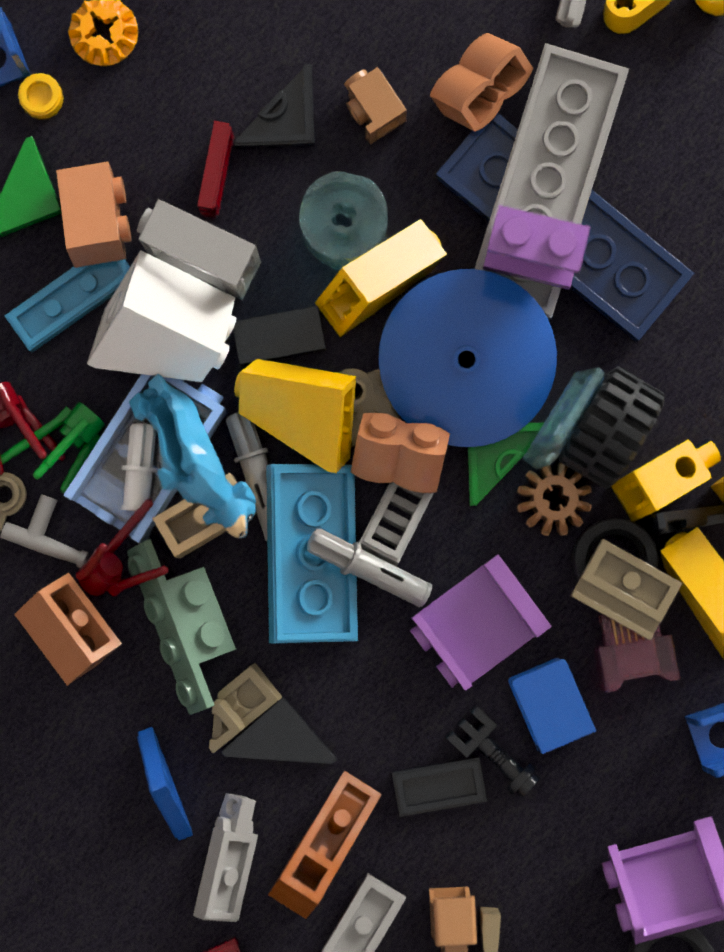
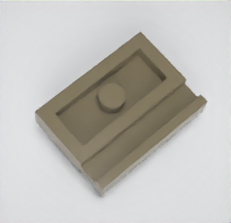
M601 539L570 596L651 641L657 626L664 618L682 583L605 539Z

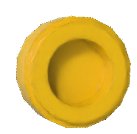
M43 73L32 74L25 78L18 91L19 102L25 112L37 119H47L56 115L61 109L64 100L63 91L57 81L50 75Z

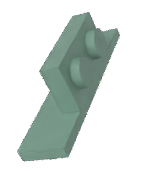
M151 539L143 541L127 551L129 557L128 568L131 576L161 567ZM203 567L166 580L165 575L139 584L145 598L144 610L146 616L151 623L155 624L161 640V655L164 661L171 666L177 682L176 693L179 701L187 708L190 715L215 706L199 664L231 652L236 648L205 568Z

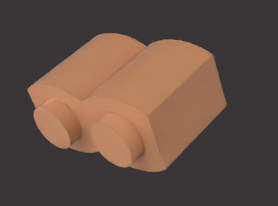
M486 33L470 44L458 65L448 69L438 79L430 93V97L444 116L473 131H478L496 116L505 99L516 94L524 86L532 73L533 67L520 47Z
M364 413L357 434L351 473L371 482H394L398 486L410 491L435 493L437 492L450 433L429 423H405L386 413Z

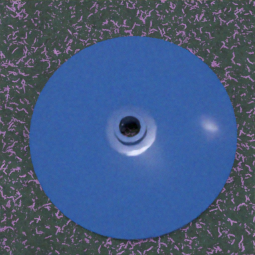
M459 269L443 272L424 280L412 288L398 302L387 319L379 347V370L382 384L396 412L406 423H429L450 433L448 445L458 447H477L496 443L510 437L525 427L540 411L548 398L557 365V351L553 330L547 316L537 301L512 280L496 273L477 269ZM466 350L471 351L476 358L475 364L467 368L460 365V359L458 358L459 354Z

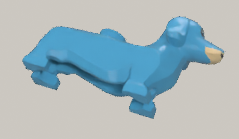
M157 374L148 382L149 388L145 389L143 394L138 392L129 403L135 418L140 421L146 418L158 433L160 459L164 468H161L157 473L163 490H173L176 488L188 503L201 504L209 508L203 516V521L207 525L218 523L231 535L238 538L245 537L247 534V523L256 512V498L253 491L246 482L239 481L233 486L227 481L221 463L200 420L196 405L186 394L170 386L161 375Z

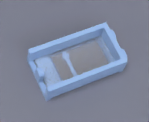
M140 375L64 493L65 497L79 503L97 517L118 529H121L135 513V511L121 510L126 471L121 469L122 465H127L130 427L136 423L150 424L146 418L142 421L135 418L129 401L138 392L143 394L144 390L149 388L148 382L155 377L151 375ZM163 377L170 386L183 392L194 402L200 420L210 439L222 419L228 413L226 408L220 405L224 397L204 384H201L198 390H196L181 379ZM156 432L153 468H157L158 472L164 467L160 459L159 439ZM152 473L150 499L153 501V506L129 534L131 539L138 543L147 540L155 526L152 518L164 512L177 492L176 488L173 490H163L158 473Z

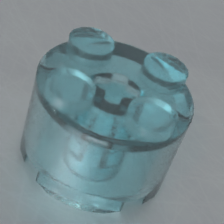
M336 171L320 177L307 189L299 212L300 227L306 247L320 262L333 269H341L385 241L388 230L387 203L381 190L370 179L361 175ZM341 213L345 218L353 216L351 218L352 225L347 228L342 224L336 226V216Z

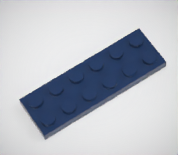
M498 113L482 129L478 131L472 130L435 176L438 181L488 222L491 218L518 131L516 127ZM591 190L581 225L589 226L590 230L579 273L574 272L570 289L637 343L695 273Z

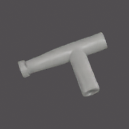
M41 494L28 529L9 522L5 523L0 536L2 539L39 553L74 563L79 568L87 562L89 552L84 550L78 551L44 536L58 501L56 499Z

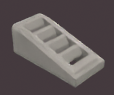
M394 482L389 483L359 541L362 546L361 549L397 566L434 493L414 492L404 489ZM397 487L419 498L418 505L395 494ZM391 504L411 514L410 520L387 509L388 505ZM383 520L404 532L402 536H399L378 525L379 522ZM372 536L395 547V549L393 550L372 539Z

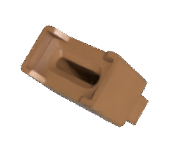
M469 887L430 888L431 935L435 945L441 946V952H468L467 945L477 944L475 897L470 896Z

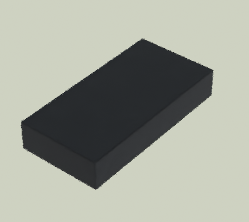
M318 306L238 320L233 328L240 366L249 365L255 359L272 361L326 351Z
M479 756L392 771L399 817L487 802Z

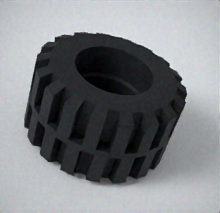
M615 367L604 377L572 428L560 450L559 462L604 489L611 487L628 468L653 428L664 406L665 394L623 368Z

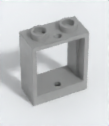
M159 199L153 210L150 208L145 210L138 224L137 232L141 234L139 241L149 255L231 296L243 300L261 264L256 245Z

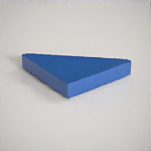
M153 727L138 732V744L151 796L175 838L180 841L193 836L190 823Z

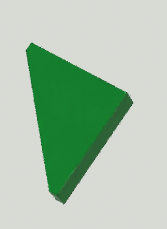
M32 136L25 139L0 194V237L62 213L38 147Z
M549 422L528 423L517 433L496 443L467 447L469 506H477L549 429Z

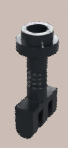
M474 705L469 711L476 720L481 722L479 727L475 729L467 720L462 718L457 724L469 735L465 742L462 741L457 733L451 730L445 737L466 758L478 749L486 758H489V761H492L496 767H499V770L512 782L507 787V790L512 795L516 792L523 798L541 779L534 773L537 768L530 763L524 769L508 753L502 750L489 736L498 725L480 708Z

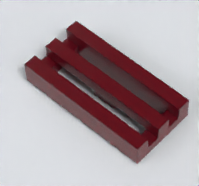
M214 121L197 205L203 216L216 218L219 215L234 140L232 127L229 123Z

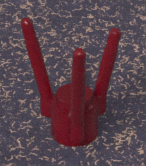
M8 381L1 382L0 428L16 423L40 459H45L47 456L46 451L32 431V429L36 431L41 428L42 424L28 409L22 396L16 394L11 383ZM50 434L41 439L51 451L57 446V443ZM65 453L58 460H64ZM0 454V476H1V475L4 473V469H3V465H2V461H1V454Z
M151 499L145 500L108 545L105 543L100 544L89 560L79 568L76 578L84 591L94 596L102 595L108 591L112 596H117L124 589L156 579L168 573V568L161 566L121 580L123 566L120 559L113 554L153 506Z

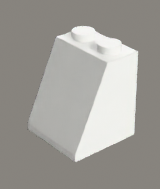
M140 250L104 309L87 364L99 369L151 376L159 374L166 378L202 382L212 367L218 370L222 366L228 354L229 345L224 342L231 334L236 322V317L231 315L235 297Z

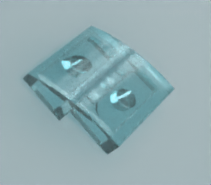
M597 367L574 373L523 457L535 469L550 465L557 459L604 380V372Z

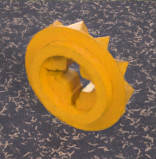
M120 0L83 1L82 6L77 12L71 14L68 34L75 52L83 60L94 65L108 66L122 61L132 52L138 38V25L132 11ZM97 17L105 25L111 22L114 23L109 28L110 37L113 41L112 44L107 39L104 40L101 35L91 36L96 32L94 18Z

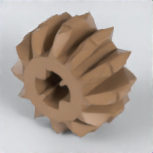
M544 462L540 465L543 480L531 470L525 474L527 481L534 486V489L527 486L518 487L517 494L530 497V501L519 504L517 510L518 512L533 510L535 514L528 518L525 523L529 528L542 519L544 520L541 527L542 535L548 536L552 530L553 522H555L557 532L560 536L568 534L565 518L578 528L583 524V521L574 511L589 512L591 510V504L578 501L579 496L591 493V487L583 486L576 489L574 484L581 479V474L574 472L569 479L565 478L567 466L560 462L556 469V474L553 476L551 466L548 462ZM552 488L559 489V497L565 499L564 506H557L555 508L556 511L550 510L549 501L543 499L544 492L548 494L553 490Z

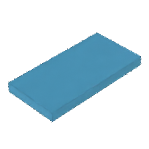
M313 464L266 465L269 643L358 641L357 576L350 573L347 575L341 574L339 567L309 553L307 550L308 540L315 529H323L351 544L356 542L355 475L351 473L352 465H344L337 473L327 472L320 466Z

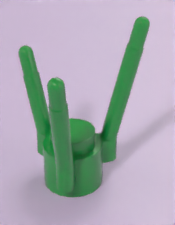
M81 402L73 410L65 407L57 417L34 432L38 440H41L61 425H64L59 432L65 437L34 471L33 477L35 479H40L71 445L79 449L84 443L60 487L61 493L66 492L100 439L98 433L106 426L94 412ZM23 439L1 455L2 465L30 447L26 439Z

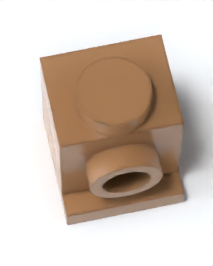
M378 67L369 73L366 70H361L344 83L350 98L346 105L359 125L366 122L365 138L369 144H372L406 122L407 109Z

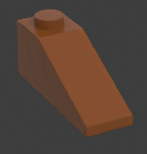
M344 771L268 895L306 919L320 902L382 794Z

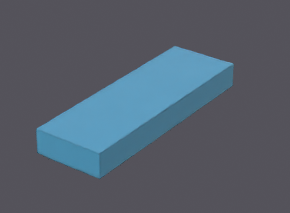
M124 259L77 268L73 267L4 316L28 350L33 353L112 297L130 266Z

